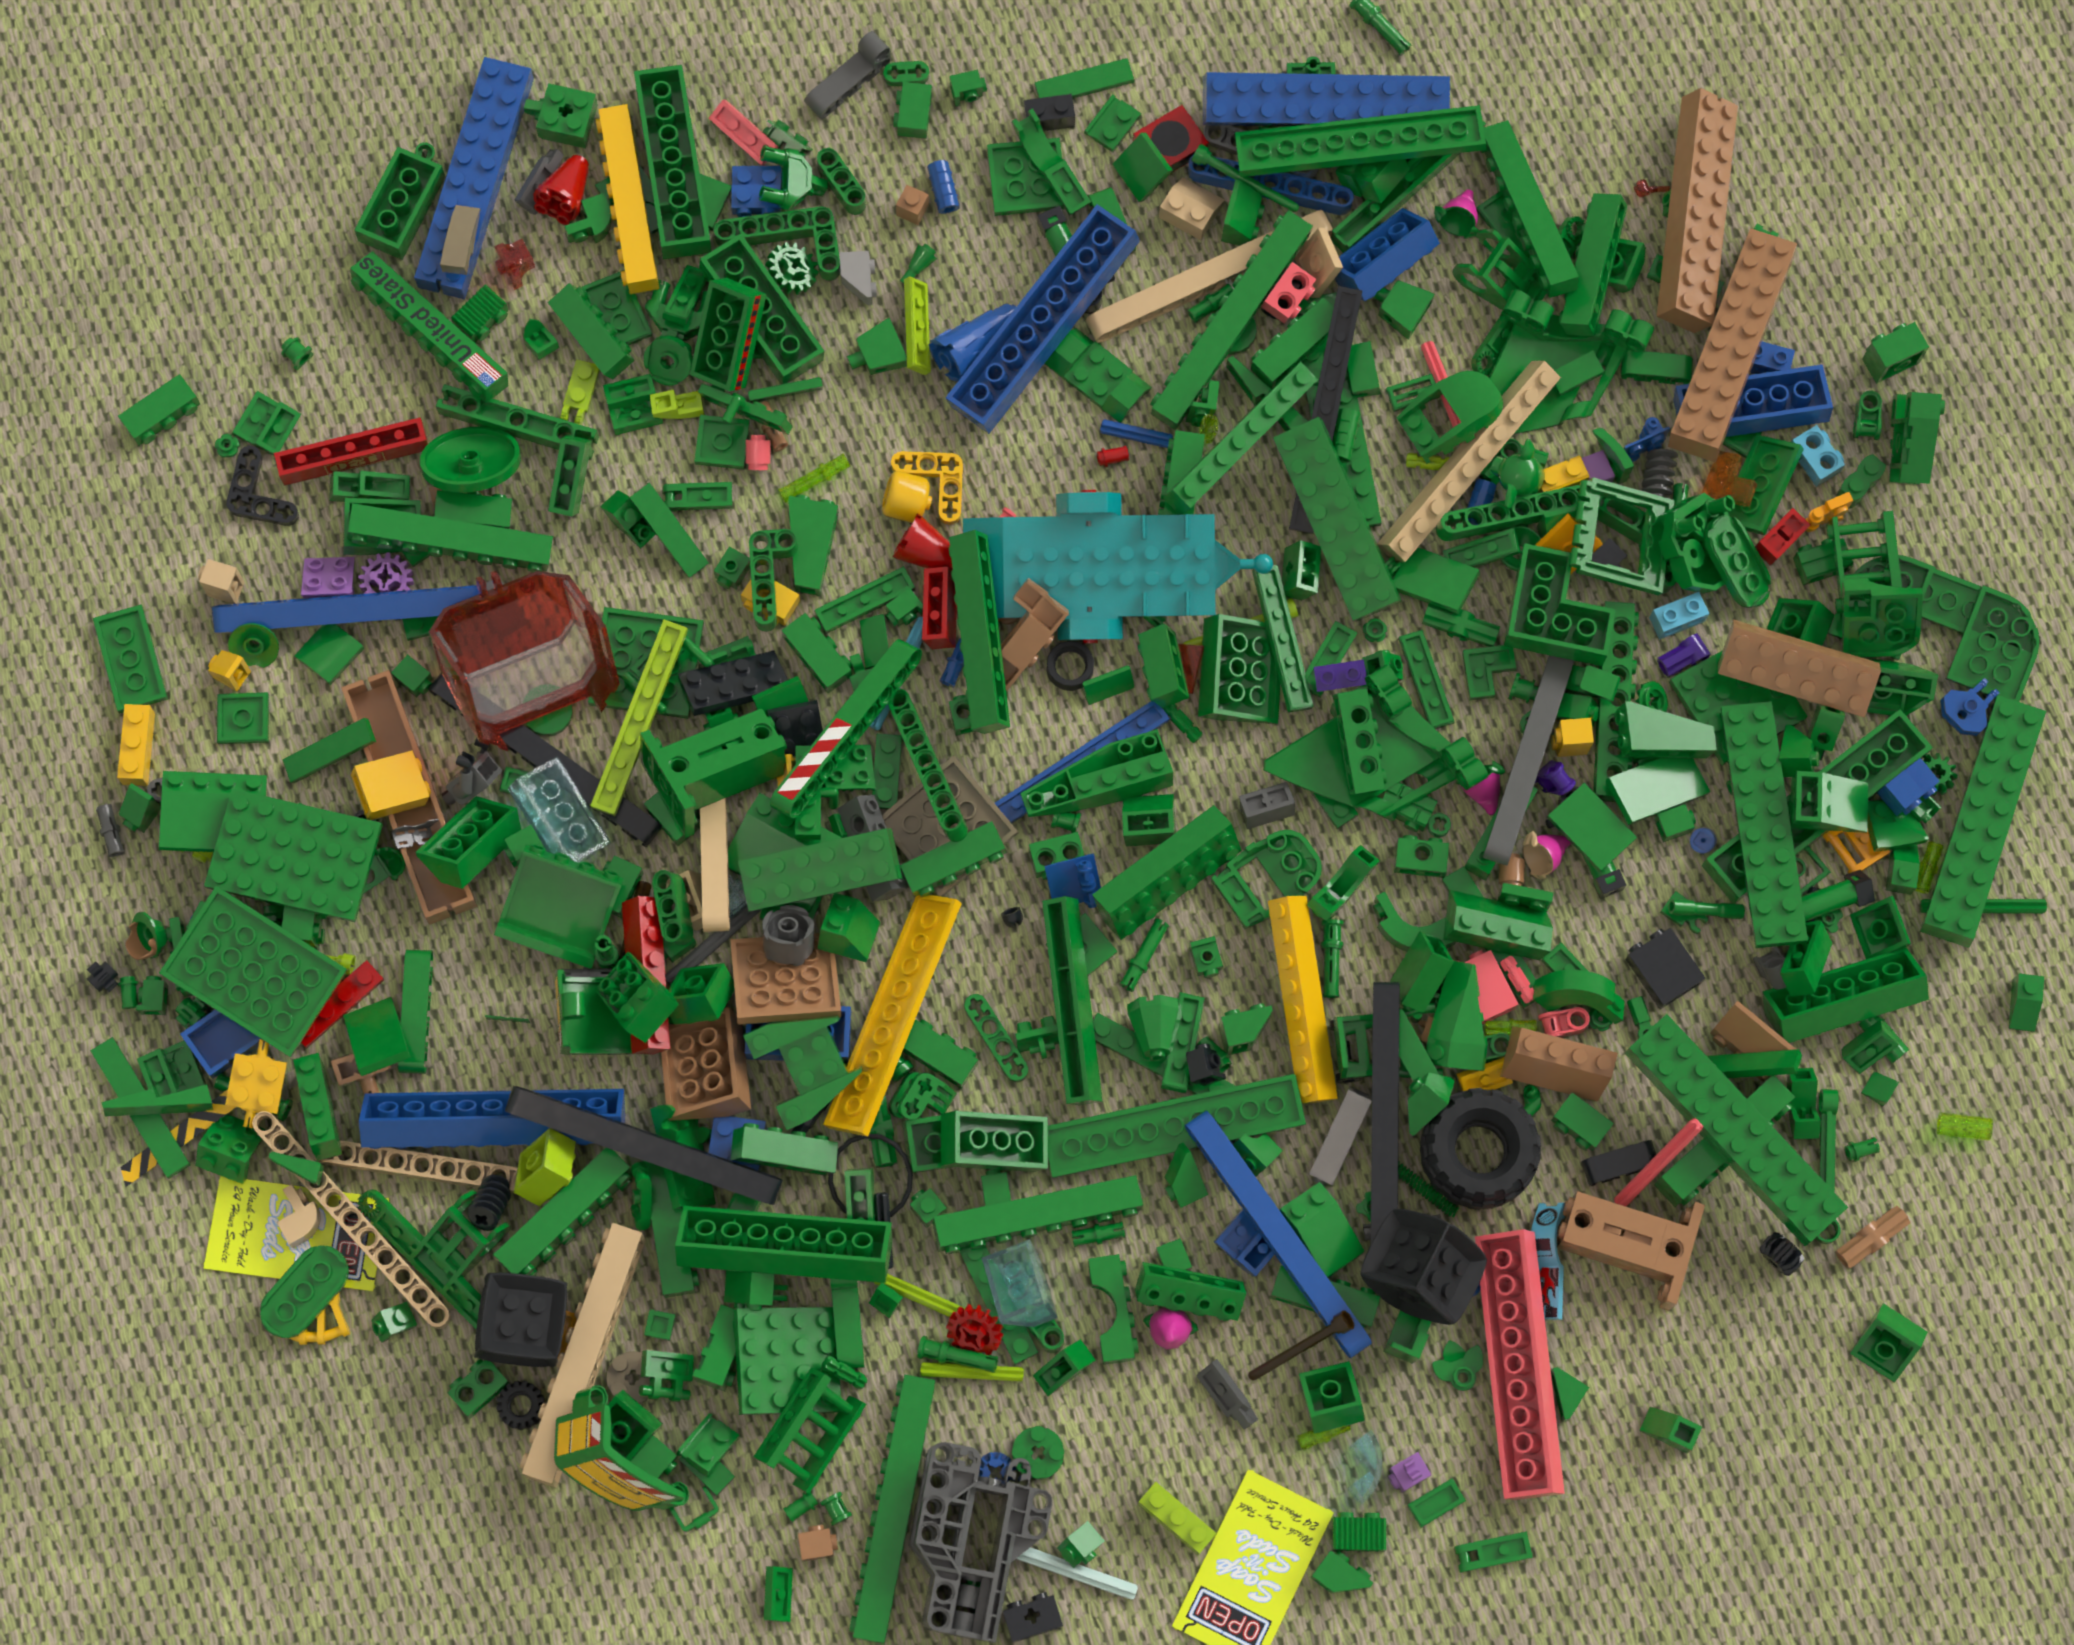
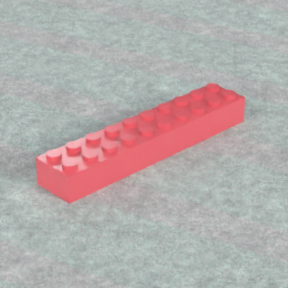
M1521 1229L1476 1236L1475 1243L1484 1252L1487 1259L1486 1267L1480 1280L1504 1499L1520 1500L1565 1494L1535 1232Z

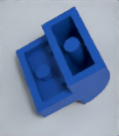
M1242 1209L1214 1240V1243L1235 1264L1254 1277L1258 1275L1274 1256L1270 1247Z

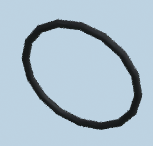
M869 1134L868 1137L858 1135L849 1138L838 1148L837 1159L840 1153L851 1143L865 1138L879 1139L893 1146L903 1158L908 1172L907 1189L901 1202L890 1211V1217H892L905 1206L912 1191L913 1172L907 1154L895 1141L881 1134ZM833 1174L828 1175V1185L832 1198L840 1209L847 1214L845 1205L837 1196L833 1184Z

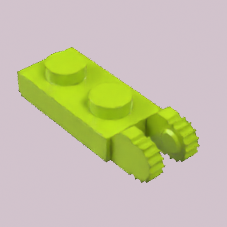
M576 359L560 419L568 421L570 410H578L574 423L582 425L585 413H588L600 372L596 364Z

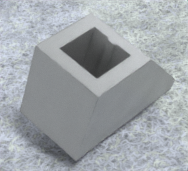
M869 251L840 252L842 285L866 305H872V297H877L876 282H871V274H875V259L869 258Z

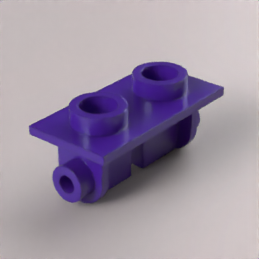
M1364 660L1314 667L1317 692L1367 685L1365 682V677L1367 676Z

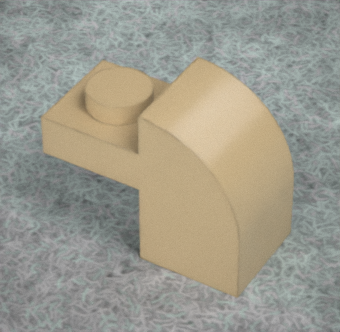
M291 1184L284 1188L283 1191L295 1212L281 1219L277 1224L288 1244L295 1248L309 1240L316 1233L320 1225L321 1216L318 1205L313 1201L305 1206L308 1199L301 1188L296 1190Z

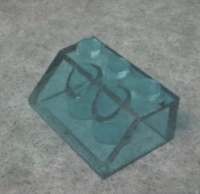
M1030 1239L982 1258L1001 1324L1035 1327L1058 1318L1040 1256Z

